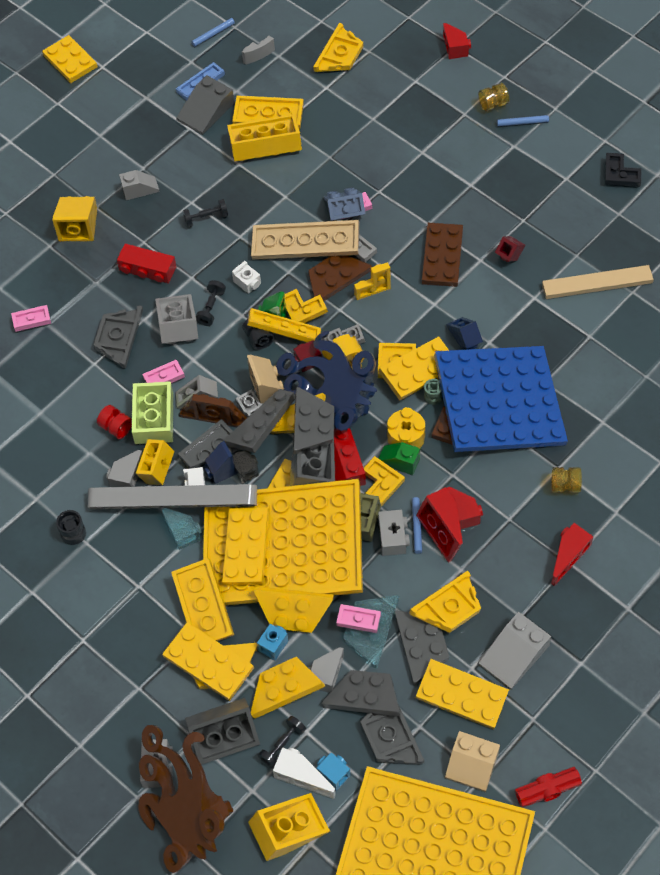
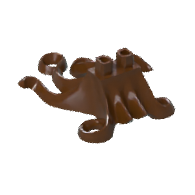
M147 725L142 732V744L148 752L163 754L171 761L178 778V790L176 793L172 776L167 766L157 757L144 755L139 762L140 774L145 781H157L162 787V795L160 797L153 793L142 794L139 799L138 808L142 820L150 830H154L155 827L152 809L161 825L171 837L173 843L165 848L163 857L166 868L170 872L175 873L181 870L191 860L193 855L205 860L206 849L217 852L214 839L223 832L224 820L233 813V808L228 800L223 801L221 796L216 795L211 790L204 769L191 748V744L194 742L204 741L205 738L201 733L192 732L188 734L182 745L184 755L192 771L191 774L186 763L177 752L161 745L163 740L162 730L156 725ZM152 733L156 737V744L152 740ZM149 763L153 766L152 775L149 772ZM172 852H175L177 855V863L173 860Z

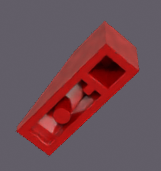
M573 523L570 528L566 527L560 535L562 538L551 584L553 586L563 578L592 545L593 536L576 523Z

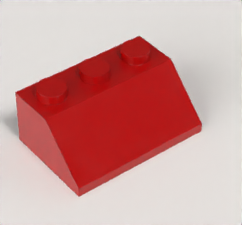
M337 428L334 429L335 481L359 479L360 486L366 485L365 471L350 428L343 431Z

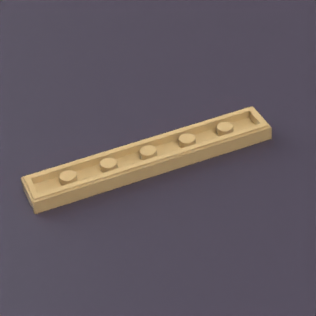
M649 265L545 280L542 281L545 298L551 299L651 284L654 279Z

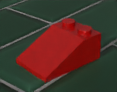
M445 487L426 496L416 516L449 563L456 555L463 541L457 503L454 496Z

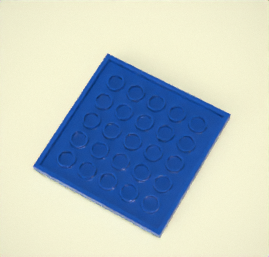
M544 346L435 351L434 358L454 452L564 446L567 444L568 440Z

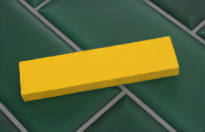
M253 308L249 311L248 326L305 342L315 340L321 332V328Z

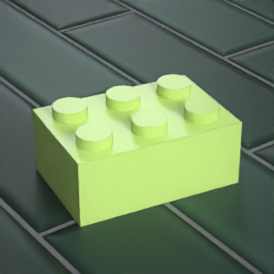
M171 382L133 384L132 435L135 444H146L148 439L173 442V390Z

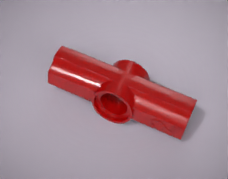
M574 766L556 774H544L538 777L535 782L515 789V794L519 805L524 808L542 800L547 802L556 799L563 792L581 786L582 781L578 770Z

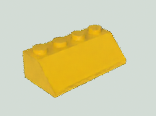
M295 114L227 125L234 161H244L246 159L302 150L300 131Z

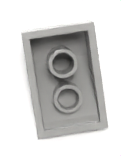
M191 294L155 299L162 344H173L178 341L189 342L198 339L197 322Z
M518 612L479 662V666L512 690L550 646L551 636Z

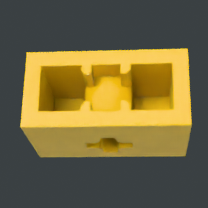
M148 439L136 474L146 484L163 485L174 450L164 440Z

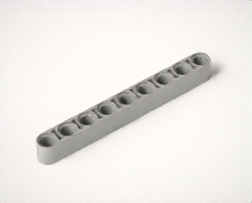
M252 484L88 488L89 509L257 506V485Z

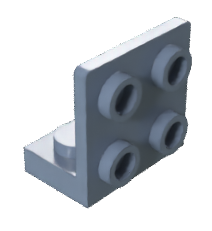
M347 188L342 193L331 191L327 192L326 196H323L328 205L331 221L366 214L363 195L357 189Z

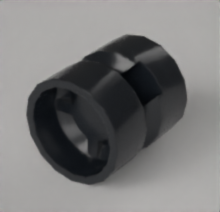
M248 319L243 323L242 328L254 349L261 350L273 343L275 336L272 332L248 326Z
M74 510L60 513L57 517L56 525L62 540L68 545L81 543L86 536V529L80 514Z

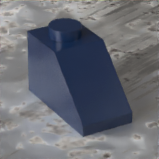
M461 317L446 324L448 330L462 348L467 350L475 349L478 347L477 344L483 342L476 321Z
M223 441L205 459L206 468H204L208 479L212 478L215 484L236 475L233 456L225 441Z

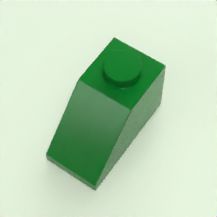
M279 292L265 298L258 310L285 318L287 314L285 293Z
M403 442L385 445L378 459L393 469L413 475L420 461V448Z

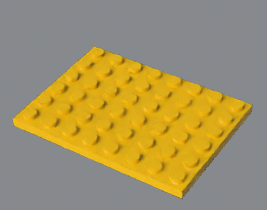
M359 479L257 489V506L204 507L203 560L211 559L224 604L236 605L259 602L254 593L256 586L334 595L363 593ZM268 507L269 523L263 585H224L222 578L229 508Z
M367 766L336 875H521L535 811Z

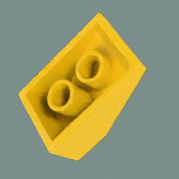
M311 793L261 809L248 821L266 861L283 856L330 832Z

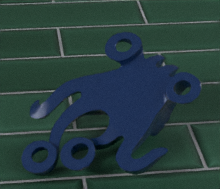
M324 331L315 338L313 345L316 349L330 352L333 355L331 360L323 357H308L297 362L292 353H285L278 359L276 368L278 374L288 376L284 382L283 390L294 392L295 394L296 390L292 391L291 388L298 381V387L314 396L324 393L326 395L325 402L334 406V425L338 430L343 431L352 427L360 416L368 414L369 405H371L368 399L372 398L375 392H377L372 382L376 361L370 352L361 351L355 355L351 366L338 344L323 340L329 335V331ZM367 358L368 365L362 369L361 360ZM291 360V366L288 369H284L285 363ZM307 366L318 367L324 374V383L319 389H314L304 377L296 373ZM348 414V421L342 424V415Z

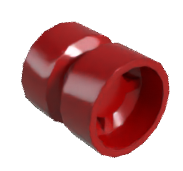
M107 405L99 413L97 425L106 431L109 430V433L117 439H122L129 433L132 427V418L121 413L114 406Z

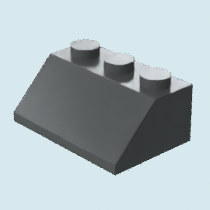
M245 698L185 718L189 733L199 732L205 738L203 742L193 743L201 765L260 745Z

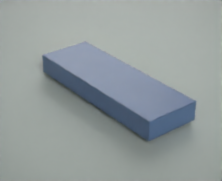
M213 62L177 87L176 92L187 101L195 86L206 75L218 80L225 75V71Z

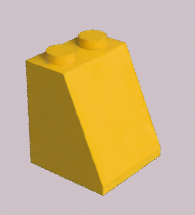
M68 196L59 198L52 219L59 242L94 241L97 216L95 197Z

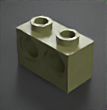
M360 493L361 539L372 542L381 504L379 496Z

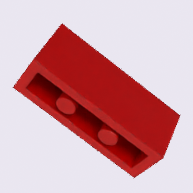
M124 244L117 258L119 271L168 284L177 267L175 256L129 244Z

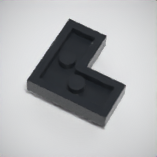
M606 153L605 185L640 187L641 168L624 167V154Z

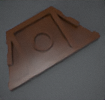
M347 255L328 257L308 270L314 297L321 295L323 301L329 299L371 272L372 266Z
M193 394L179 413V417L215 424L222 419L228 426L238 427L247 419L232 401L225 398L209 397L205 394Z

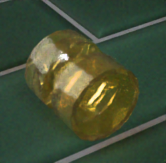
M503 83L493 85L492 88L488 87L479 90L478 92L479 101L484 111L495 109L496 105L501 107L509 103V94Z
M553 467L551 477L552 492L564 493L565 490H568L569 493H580L582 486L581 468L569 467L568 470H565L564 467Z

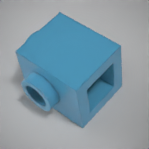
M269 624L257 642L258 651L276 661L288 643L287 631L281 626L277 625L275 627Z
M330 753L327 757L323 756L317 763V770L336 791L351 776L350 768L346 766L347 762L339 755L335 756L333 753Z

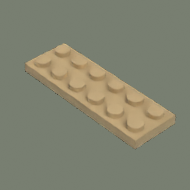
M359 220L253 225L252 260L359 254Z

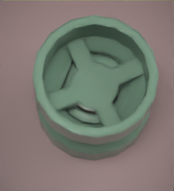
M430 379L426 381L424 385L425 401L432 405L440 403L443 396L439 380Z

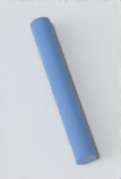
M233 18L192 40V45L196 47L235 24Z
M549 116L497 120V126L549 122Z
M418 497L412 498L414 553L416 554L422 553L421 522L416 516L420 509V499Z

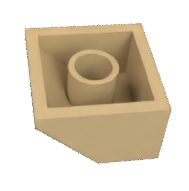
M247 355L250 378L258 400L262 404L278 389L283 390L284 387L282 381L277 380L278 371L276 366H272L270 359Z
M459 731L451 753L445 779L486 792L499 754L500 745Z

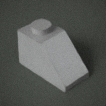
M138 170L119 174L126 200L160 192L154 176Z
M201 375L195 377L176 391L177 408L181 409L193 394H205L209 397L218 398L217 381Z
M137 450L113 463L106 477L110 487H135L138 479L136 471L143 454L142 450Z
M339 647L313 661L312 667H308L325 684V687L319 690L330 693L334 689L344 658V648Z

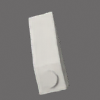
M282 748L273 769L274 778L332 799L335 798V788L298 750Z

